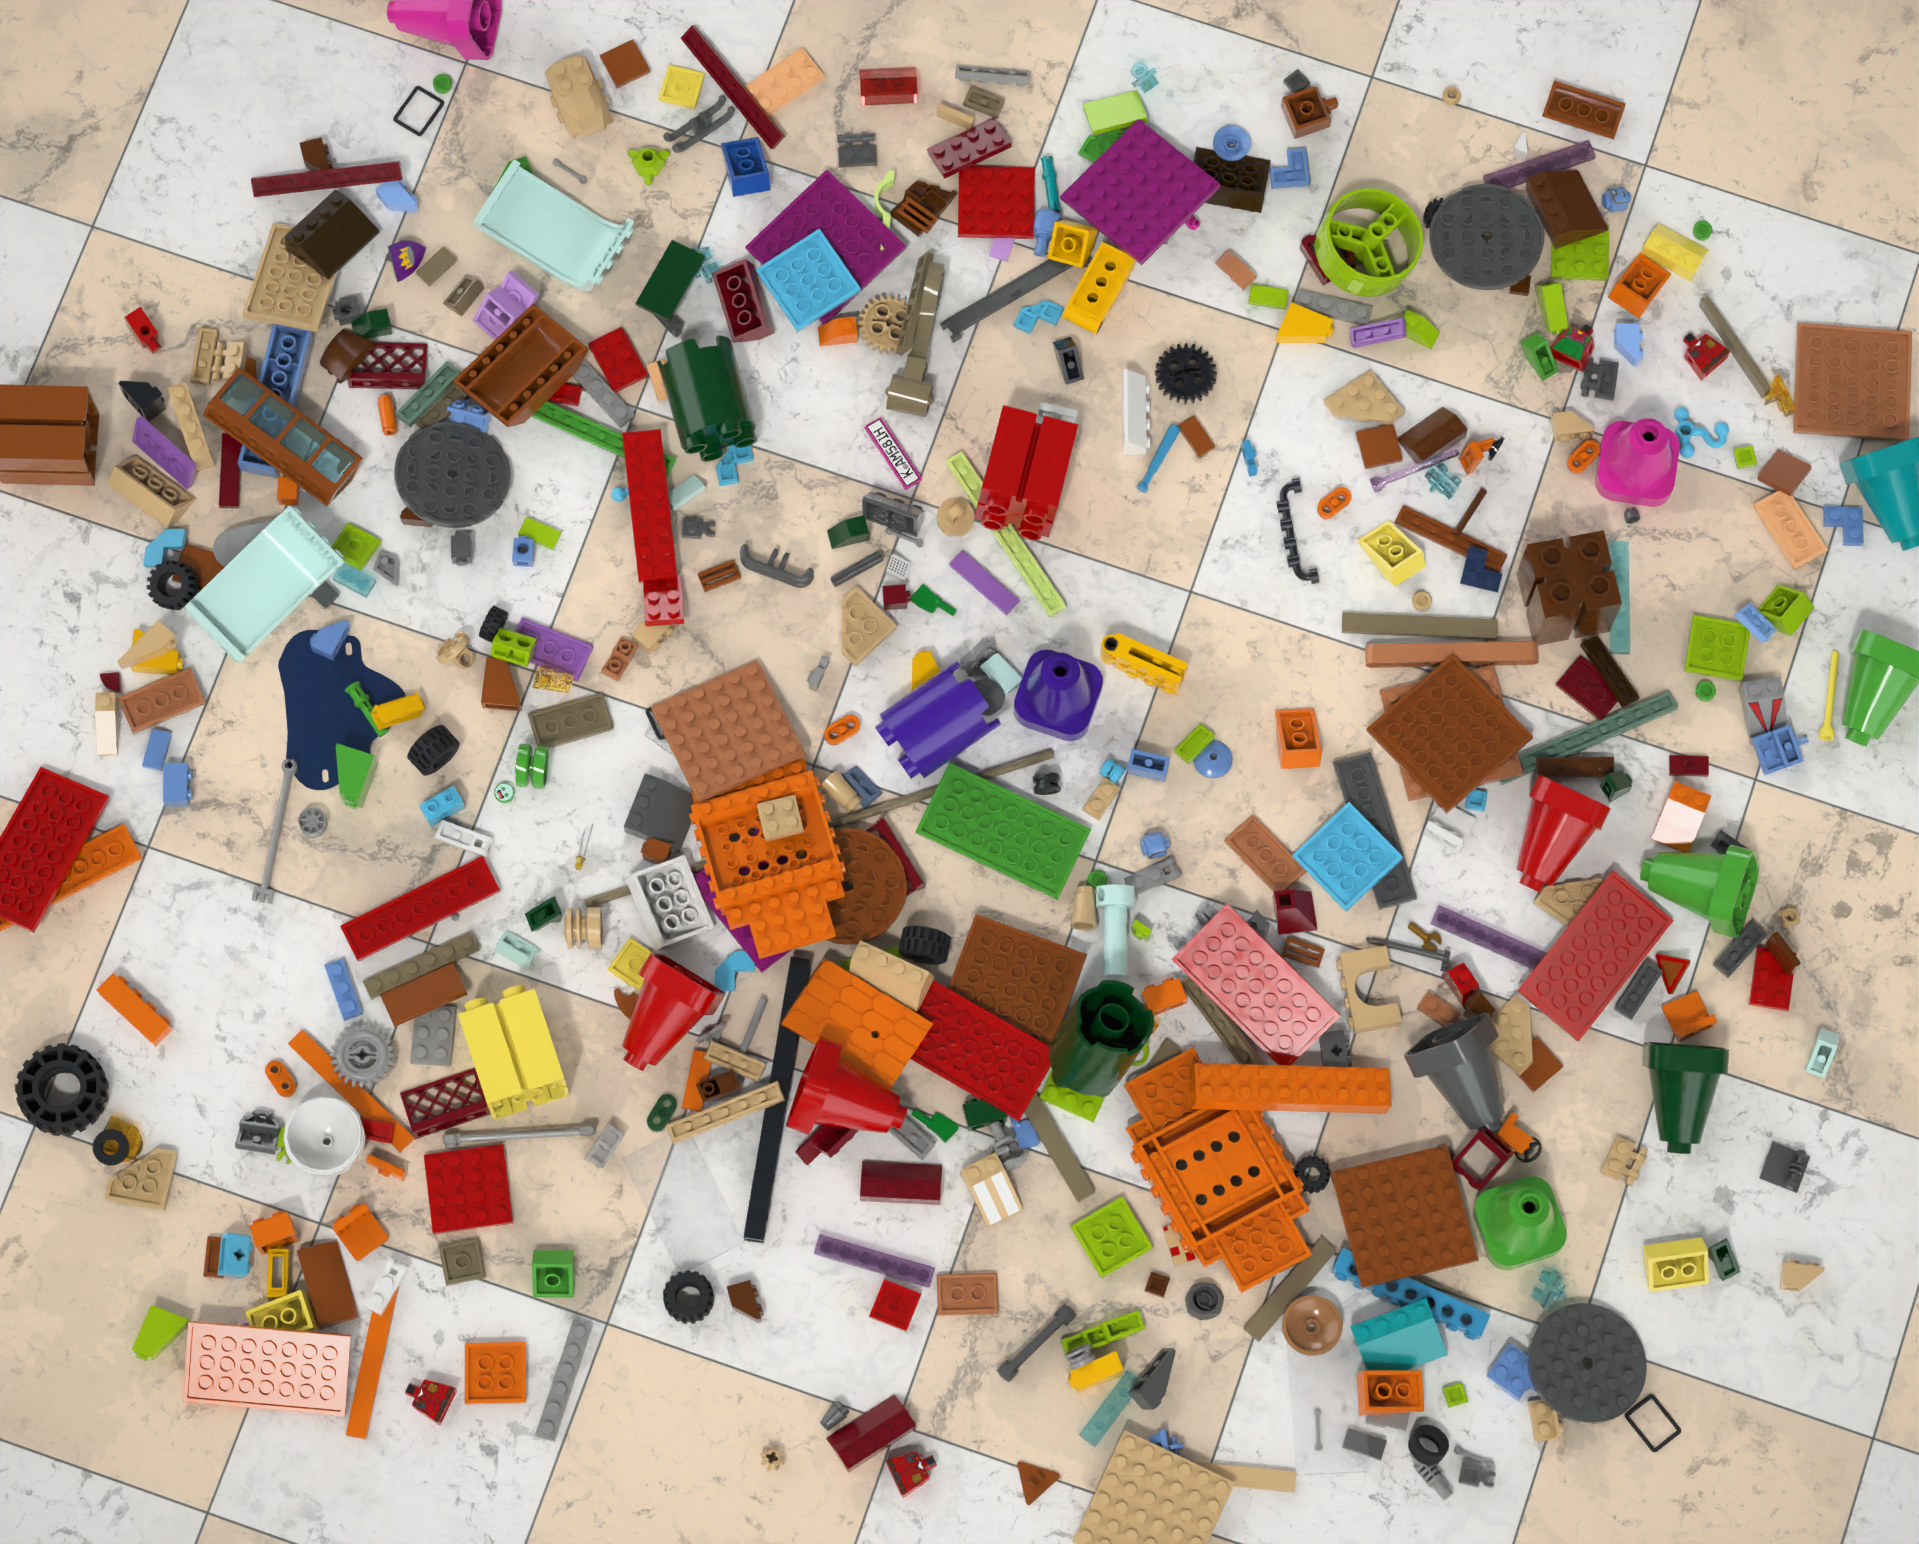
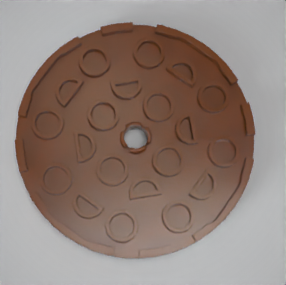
M843 828V830L834 831L836 838L833 839V843L838 844L841 853L838 859L839 862L843 861L846 872L843 873L844 880L841 881V884L850 882L853 888L850 891L843 889L845 897L826 902L836 937L825 941L852 945L859 944L860 940L863 942L870 941L886 932L894 924L905 903L907 882L903 864L888 843L870 832L854 828ZM800 850L796 857L804 859L807 856V852Z

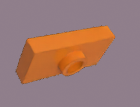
M370 1154L366 1159L368 1165L378 1169V1173L385 1177L391 1175L404 1181L407 1176L405 1170Z

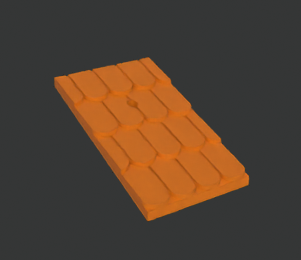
M825 958L821 961L780 1023L814 1045L819 1036L843 1044L840 1054L842 1059L891 1089L933 1025V1023L908 1007L903 1006Z

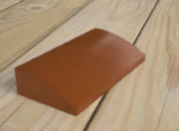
M1554 80L1542 117L1614 140L1626 103Z
M333 1241L297 1250L320 1330L359 1318L338 1242Z

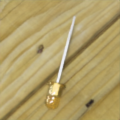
M593 824L590 828L583 856H580V850L585 829L583 831L579 846V854L578 856H576V870H581L583 862L586 860L584 858V855L586 852Z

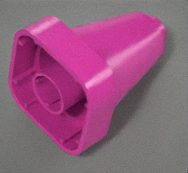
M391 0L388 3V21L395 23L399 31L453 46L464 59L489 60L493 54L502 13V0Z
M1651 418L1641 419L1635 423L1617 421L1610 424L1604 431L1600 442L1595 486L1599 494L1611 501L1657 507L1666 503L1675 486L1680 449L1678 437L1673 431L1665 428L1662 423Z

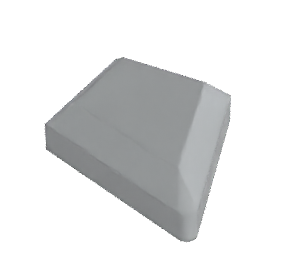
M379 551L373 570L395 586H398V557Z

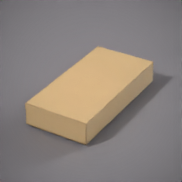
M939 104L937 117L968 130L973 128L974 117L944 104Z

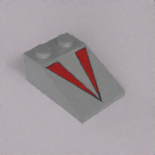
M1781 677L1742 682L1739 687V694L1751 745V738L1787 725L1785 697Z

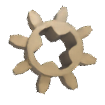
M777 1446L774 1450H770L767 1447L766 1454H760L761 1457L765 1458L761 1465L766 1464L768 1472L771 1468H775L778 1471V1465L785 1464L784 1461L780 1460L784 1456V1452L778 1453ZM775 1455L777 1461L769 1463L768 1457Z

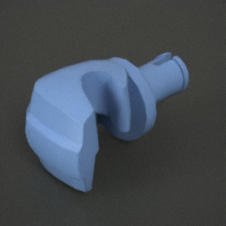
M1053 209L1038 210L1035 216L1033 234L1037 238L1034 255L1039 257H1045L1048 242L1052 238L1054 223L1061 220V214Z

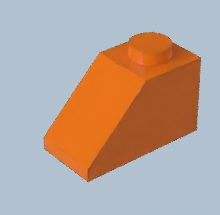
M856 317L836 318L819 326L820 346L858 342Z

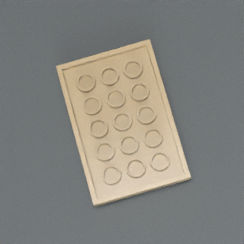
M273 223L243 311V318L318 332L337 273L328 280L288 252L285 247L284 236L294 227Z

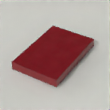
M1581 655L1555 685L1599 721L1604 719L1618 702L1596 668Z

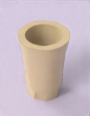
M838 769L824 780L820 785L821 788H818L848 813L852 812L862 802V798L857 795L858 793L849 785Z
M1079 886L1076 888L1071 928L1083 931L1098 928L1096 889L1093 887Z

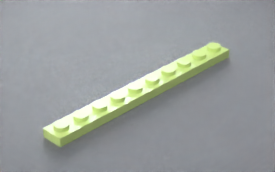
M961 451L947 459L945 464L974 507L977 508L983 482ZM1009 524L1008 527L1004 526L999 531L990 530L1048 617L1051 618L1065 610V603L1013 526Z

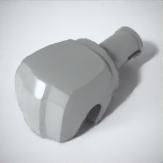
M1000 1121L989 1125L988 1128L996 1140V1143L993 1145L994 1151L998 1155L1004 1169L1015 1170L1020 1168L1027 1160V1156L1014 1143V1136L1006 1135Z

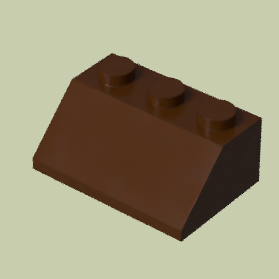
M1441 407L1398 437L1397 440L1419 469H1421L1464 439L1468 429L1456 414Z

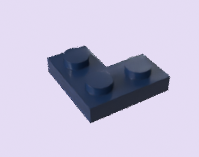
M1469 546L1460 584L1498 593L1502 574L1484 569L1488 550Z

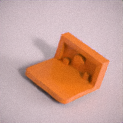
M365 1203L352 1207L350 1209L351 1213L345 1217L340 1216L337 1218L332 1226L336 1235L356 1261L365 1258L388 1241L389 1238Z

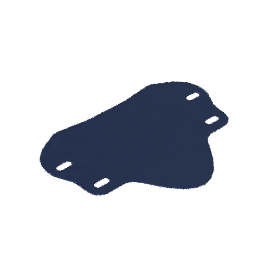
M306 630L299 632L290 639L278 662L285 696L287 719L286 759L296 761L298 770L294 776L305 787L313 790H326L339 784L336 744L338 743L370 754L371 743L378 737L361 709L354 706L355 702L349 694H346L345 689L354 682L359 681L364 693L369 695V702L373 707L405 697V693L394 681L364 665L361 644L356 637L347 635L334 661L313 652L311 649L310 639L319 630ZM347 643L352 645V654L350 656L346 654L345 646ZM291 762L287 764L289 768L293 766ZM323 770L328 771V782H323L322 780Z

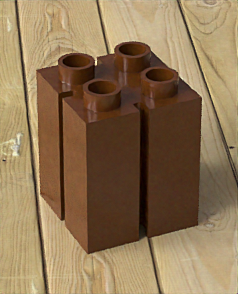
M1604 530L1570 536L1565 546L1563 538L1527 544L1517 571V578L1524 607L1528 606L1526 615L1533 642H1537L1538 645L1569 640L1573 629L1575 638L1610 632L1622 602L1614 570L1609 571L1612 561Z

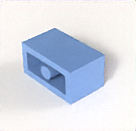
M1132 749L1127 774L1165 782L1170 757Z
M163 763V802L166 807L189 806V800L193 799V790L190 788V781H193V770L189 768L187 763Z

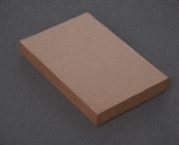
M997 1273L937 1275L938 1316L998 1314Z

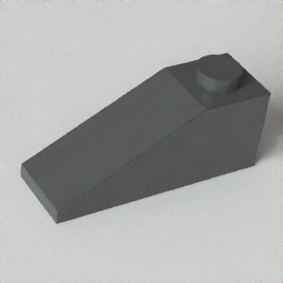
M1162 1348L1129 1390L1128 1394L1143 1410H1154L1161 1404V1400L1166 1394L1176 1353L1174 1348Z

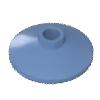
M1225 126L1214 135V151L1224 160H1240L1250 150V137L1240 127ZM1232 144L1234 145V148L1228 147V145Z
M1213 740L1193 762L1196 770L1202 776L1214 779L1224 776L1230 770L1233 759L1230 749L1224 743ZM1216 755L1217 759L1211 760L1210 756Z

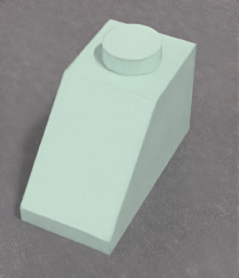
M1823 1028L1820 1029L1805 1072L1825 1078L1838 1047L1840 1034Z

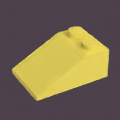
M1389 520L1358 540L1360 546L1381 574L1394 587L1426 567L1423 551Z
M298 1290L245 1311L250 1326L312 1332L320 1330L309 1295L303 1290Z

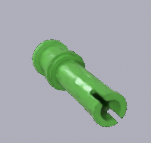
M359 681L354 682L345 689L346 694L351 696L355 702L354 706L361 709L378 737L384 736L389 732V729L378 730L371 715L373 706L369 702L370 697L364 693Z

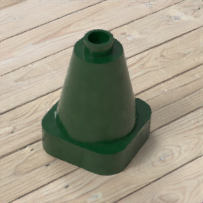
M1644 1042L1642 1066L1649 1068L1659 1140L1667 1142V1152L1691 1154L1692 1144H1700L1720 1075L1728 1074L1729 1049L1701 1045Z

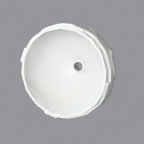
M322 1096L307 1100L296 1106L290 1113L284 1132L285 1149L291 1161L303 1171L318 1177L335 1176L347 1171L362 1154L366 1138L360 1116L351 1105L338 1098ZM326 1139L331 1140L329 1145H324Z

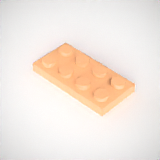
M800 48L745 85V87L767 114L771 115L823 80L824 74L806 51Z
M1777 491L1753 505L1754 510L1794 570L1828 551L1793 496Z

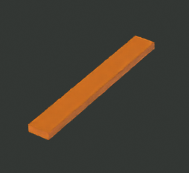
M303 1030L288 1043L361 1116L395 1123L393 1143L390 1144L400 1153L414 1140V1137L363 1088L361 1089L358 1083H356L355 1087H352V1080L345 1084V1077L338 1079L340 1071L337 1073L333 1072L337 1065L332 1066L330 1064L333 1059Z
M399 1286L382 1316L372 1311L346 1436L365 1440L367 1438Z

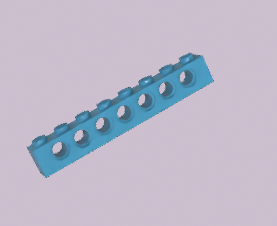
M1342 1248L1331 1273L1335 1274L1334 1277L1344 1282L1348 1280L1353 1282L1354 1287L1361 1289L1358 1276L1353 1275L1349 1270L1351 1266H1355L1352 1253ZM1411 1278L1389 1282L1396 1285L1397 1290L1394 1292L1387 1289V1283L1366 1288L1372 1291V1295L1378 1298H1383L1384 1296L1390 1299V1303L1399 1307L1427 1298L1434 1304L1431 1311L1436 1323L1441 1322L1446 1325L1447 1329L1454 1332L1457 1330L1461 1331L1466 1338L1471 1340H1479L1491 1315ZM1412 1291L1415 1294V1299L1408 1300L1405 1297V1292ZM1442 1309H1451L1452 1316H1444L1442 1313ZM1462 1316L1469 1317L1471 1324H1462L1460 1318Z

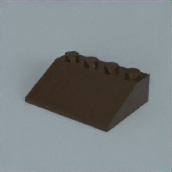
M1196 147L1193 162L1219 182L1221 186L1205 203L1261 213L1271 160L1245 156L1237 161H1227L1219 157L1214 150Z
M335 189L284 236L285 247L288 252L329 280L376 237L380 230L348 197Z

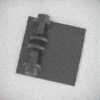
M1772 1142L1759 1179L1797 1193L1810 1156L1806 1155L1804 1150L1799 1149L1795 1151Z

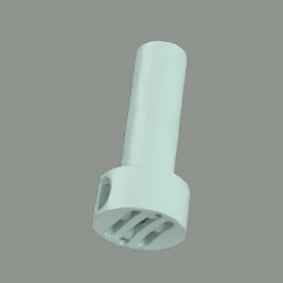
M1130 885L1097 886L1096 908L1104 909V976L1126 977L1128 975L1127 909L1135 908V887Z

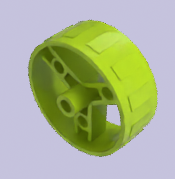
M1357 189L1339 198L1324 216L1316 233V257L1324 274L1342 290L1356 296H1381L1399 287L1415 268L1423 249V231L1414 211L1396 195L1381 189ZM1355 208L1368 209L1381 214L1368 228L1331 219L1341 211ZM1398 228L1407 247L1408 259L1406 269L1395 275L1383 242ZM1334 247L1352 251L1356 261L1364 263L1368 276L1348 266L1340 258Z

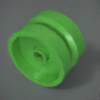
M530 744L519 745L515 765L517 787H527L532 776L534 788H545L549 759L548 746L538 745L533 756V749Z

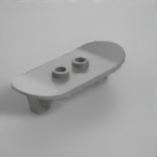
M274 519L220 533L213 545V553L216 560L226 567Z

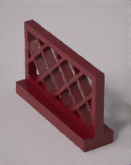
M374 342V349L363 355V360L371 355L375 361L369 366L365 362L361 363L365 368L361 372H353L352 369L351 377L347 379L349 388L420 389L426 383L428 344ZM376 349H383L385 351L379 358L373 352ZM396 349H402L405 353L397 358L392 352ZM414 350H423V354L418 358L414 357L411 353ZM389 355L395 361L386 366L382 360ZM409 356L413 362L406 367L401 361ZM378 363L384 368L381 372H374L372 370ZM399 364L403 370L399 373H394L391 369ZM418 364L422 368V372L413 373L410 369Z
M884 818L878 820L877 824L865 830L870 833L877 830L880 838L888 843L890 848L899 856L905 869L906 881L912 887L907 890L906 897L926 887Z
M476 1068L400 1093L415 1140L491 1115ZM474 1075L476 1080L472 1087L463 1083L466 1077ZM453 1082L457 1084L453 1093L444 1090L447 1083ZM461 1086L470 1090L465 1099L456 1095ZM432 1088L438 1090L434 1100L425 1096L426 1092ZM475 1092L481 1095L482 1101L473 1103L469 1099L472 1093ZM441 1093L451 1096L446 1105L437 1101ZM416 1095L419 1099L414 1106L407 1103L406 1097ZM454 1098L463 1102L458 1109L450 1107ZM423 1099L431 1102L427 1111L418 1108ZM435 1105L444 1108L440 1115L431 1114ZM416 1111L425 1115L422 1121L413 1122L412 1117Z

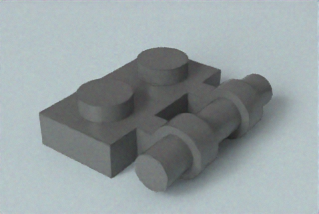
M862 132V134L850 135V133H845V135H837V142L845 143V147H838L839 168L877 166L876 145H868V141H875V133L867 134V132ZM851 142H862V146H851Z
M1589 359L1583 371L1584 378L1580 385L1582 389L1581 396L1588 397L1589 390H1595L1594 398L1613 401L1619 362L1600 360L1599 366H1593L1594 360ZM1592 374H1597L1596 382H1591Z

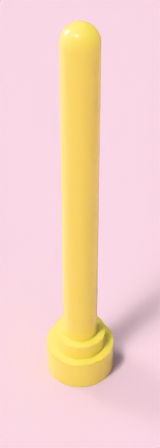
M1833 651L1831 654L1824 725L1819 729L1818 735L1819 739L1825 741L1834 740L1835 735L1832 727V717L1839 662L1838 651Z

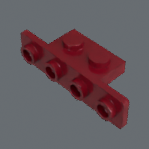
M821 1125L795 1153L806 1165H809L821 1152L832 1158L859 1130Z

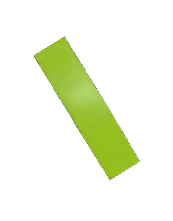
M1139 1310L1084 1330L1077 1335L1065 1338L1060 1343L1065 1354L1087 1343H1090L1091 1351H1094L1146 1328Z

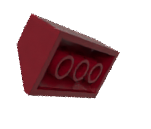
M744 259L712 273L733 343L756 341L775 333L753 263Z
M862 1161L860 1201L940 1205L942 1165Z
M892 1395L826 1438V1440L849 1473L914 1431L916 1424L898 1398Z

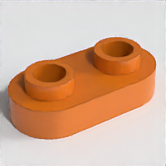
M1593 440L1585 441L1569 457L1567 461L1569 471L1575 474L1582 473L1598 457L1600 452L1599 444ZM1590 449L1593 453L1588 454L1586 450ZM1577 462L1580 466L1575 467L1573 463Z
M1345 487L1336 488L1318 503V515L1323 519L1334 517L1349 505L1351 492ZM1342 496L1345 500L1340 501L1338 500V497ZM1328 508L1330 512L1326 513L1323 509Z
M846 715L825 729V741L833 746L844 742L859 732L860 720L855 715ZM853 724L854 727L852 729L847 728V725ZM831 734H837L838 737L832 739L830 736Z
M274 1060L269 1062L265 1067V1074L278 1094L284 1098L293 1096L297 1086L285 1066L280 1061ZM277 1067L278 1072L272 1073V1068ZM288 1083L289 1088L283 1089V1084Z

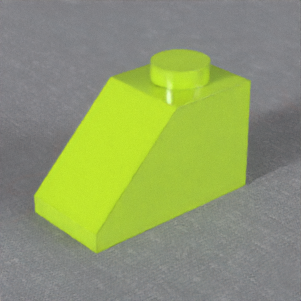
M1407 309L1403 317L1406 319V338L1432 350L1440 332L1425 317Z

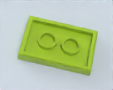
M1137 90L1083 104V110L1093 135L1132 126L1138 119L1142 122H1148Z

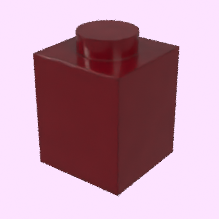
M906 584L882 586L884 610L907 609V602H911L910 590L906 591Z

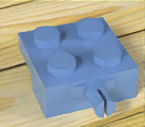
M1790 724L1751 738L1763 774L1767 775L1803 762L1799 746L1809 743V740L1806 739L1808 738L1807 735L1795 738Z
M1509 1343L1486 1377L1517 1401L1530 1388L1535 1391L1528 1372V1356Z

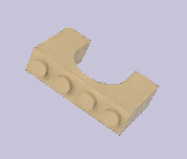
M183 382L168 387L190 457L197 464L196 471L214 467L215 464L187 383Z
M1387 946L1340 953L1338 960H1336L1337 971H1341L1342 974L1340 987L1342 991L1345 990L1346 998H1343L1345 1010L1349 1009L1350 1017H1347L1349 1029H1353V1034L1400 1026L1402 1019L1398 1003L1370 1006L1362 1002L1355 991V982L1361 975L1389 969L1390 960Z

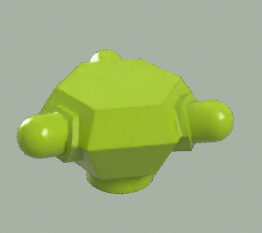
M640 148L639 150L630 149L627 154L631 157V163L639 176L644 178V183L651 185L654 176H658L665 165V160L670 156V151L668 149Z

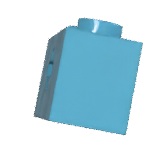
M454 786L419 805L430 827L465 809L464 803Z
M226 1233L221 1236L218 1276L240 1279L247 1276L251 1266L250 1262H248L253 1246L252 1242H250L251 1236Z

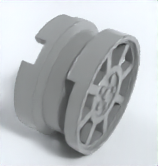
M316 807L306 808L300 813L298 818L299 827L307 837H319L327 829L328 823L325 814Z
M1206 903L1202 910H1198L1195 913L1197 920L1203 927L1218 913L1213 906L1209 907V903Z
M1090 1343L1079 1346L1064 1355L1066 1360L1070 1362L1069 1367L1071 1370L1080 1368L1097 1358L1095 1353L1091 1351Z

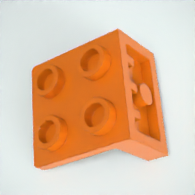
M1697 991L1661 1007L1678 1042L1710 1029L1717 1023L1714 1014L1709 1016Z

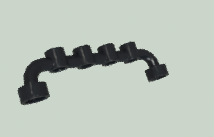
M1292 478V483L1282 487L1279 497L1280 501L1276 502L1278 513L1283 514V520H1280L1281 530L1286 531L1287 538H1283L1285 550L1289 549L1290 556H1287L1288 567H1293L1295 575L1300 580L1311 581V584L1319 583L1317 568L1309 569V573H1303L1300 567L1287 494L1291 490H1294V494L1301 493L1302 489L1300 478Z

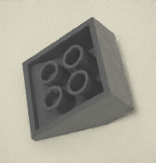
M869 492L862 499V511L866 520L885 527H891L894 530L914 537H918L925 518V510L922 507L904 504V501L897 498H887L885 494L880 492Z
M645 773L624 824L625 833L647 841L649 837L671 844L672 850L680 852L691 826L689 813H692L691 805L694 804L692 794L663 779Z

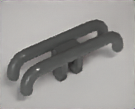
M720 95L714 105L704 112H700L695 118H691L689 122L673 133H664L663 138L666 142H671L692 130L695 134L680 145L674 144L672 146V150L675 153H681L728 122L733 117L735 109L732 106L728 107L727 112L722 117L709 125L708 117L720 110L726 102V97Z
M747 544L741 546V563L750 571L797 588L807 587L814 579V570L812 568H808L806 573L801 576L784 570L790 553L786 552L783 555L782 561L777 568L774 566L779 549L774 548L766 564L748 556L749 546Z

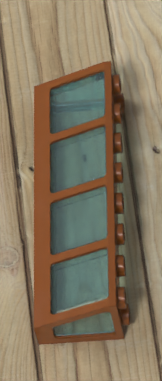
M240 367L237 368L211 399L203 414L212 423L326 506L353 481L363 460V457L358 453L354 452Z

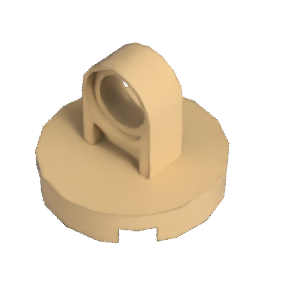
M957 498L949 499L942 503L938 509L936 516L937 525L941 532L947 536H964L974 526V510L964 500Z
M461 630L455 633L457 637L453 640L448 638L436 652L438 656L435 658L441 664L452 661L459 668H468L474 663L473 654L465 647L469 641V636ZM462 654L468 657V662L465 665L460 661Z

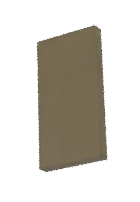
M603 692L528 714L537 746H548L549 749L614 730Z

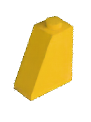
M1291 302L1275 342L1325 343L1327 337L1331 338L1335 327H1333L1334 319Z
M134 629L132 646L145 634L144 632ZM173 649L170 652L167 651L162 656L139 663L130 668L132 672L174 675L179 673L180 669H183L184 659L181 658L179 651Z
M931 650L928 652H918L912 658L911 691L940 672Z
M1117 1351L1080 1368L1071 1370L1070 1377L1067 1378L1071 1389L1075 1388L1076 1393L1122 1377L1123 1367Z

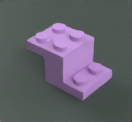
M510 271L505 276L500 287L486 294L473 322L495 340L525 310L536 303L540 294L515 272Z

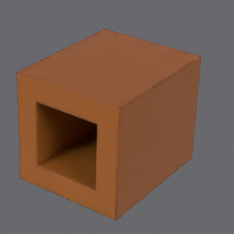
M649 837L648 842L643 843L641 848L643 860L656 865L668 861L672 852L671 844Z

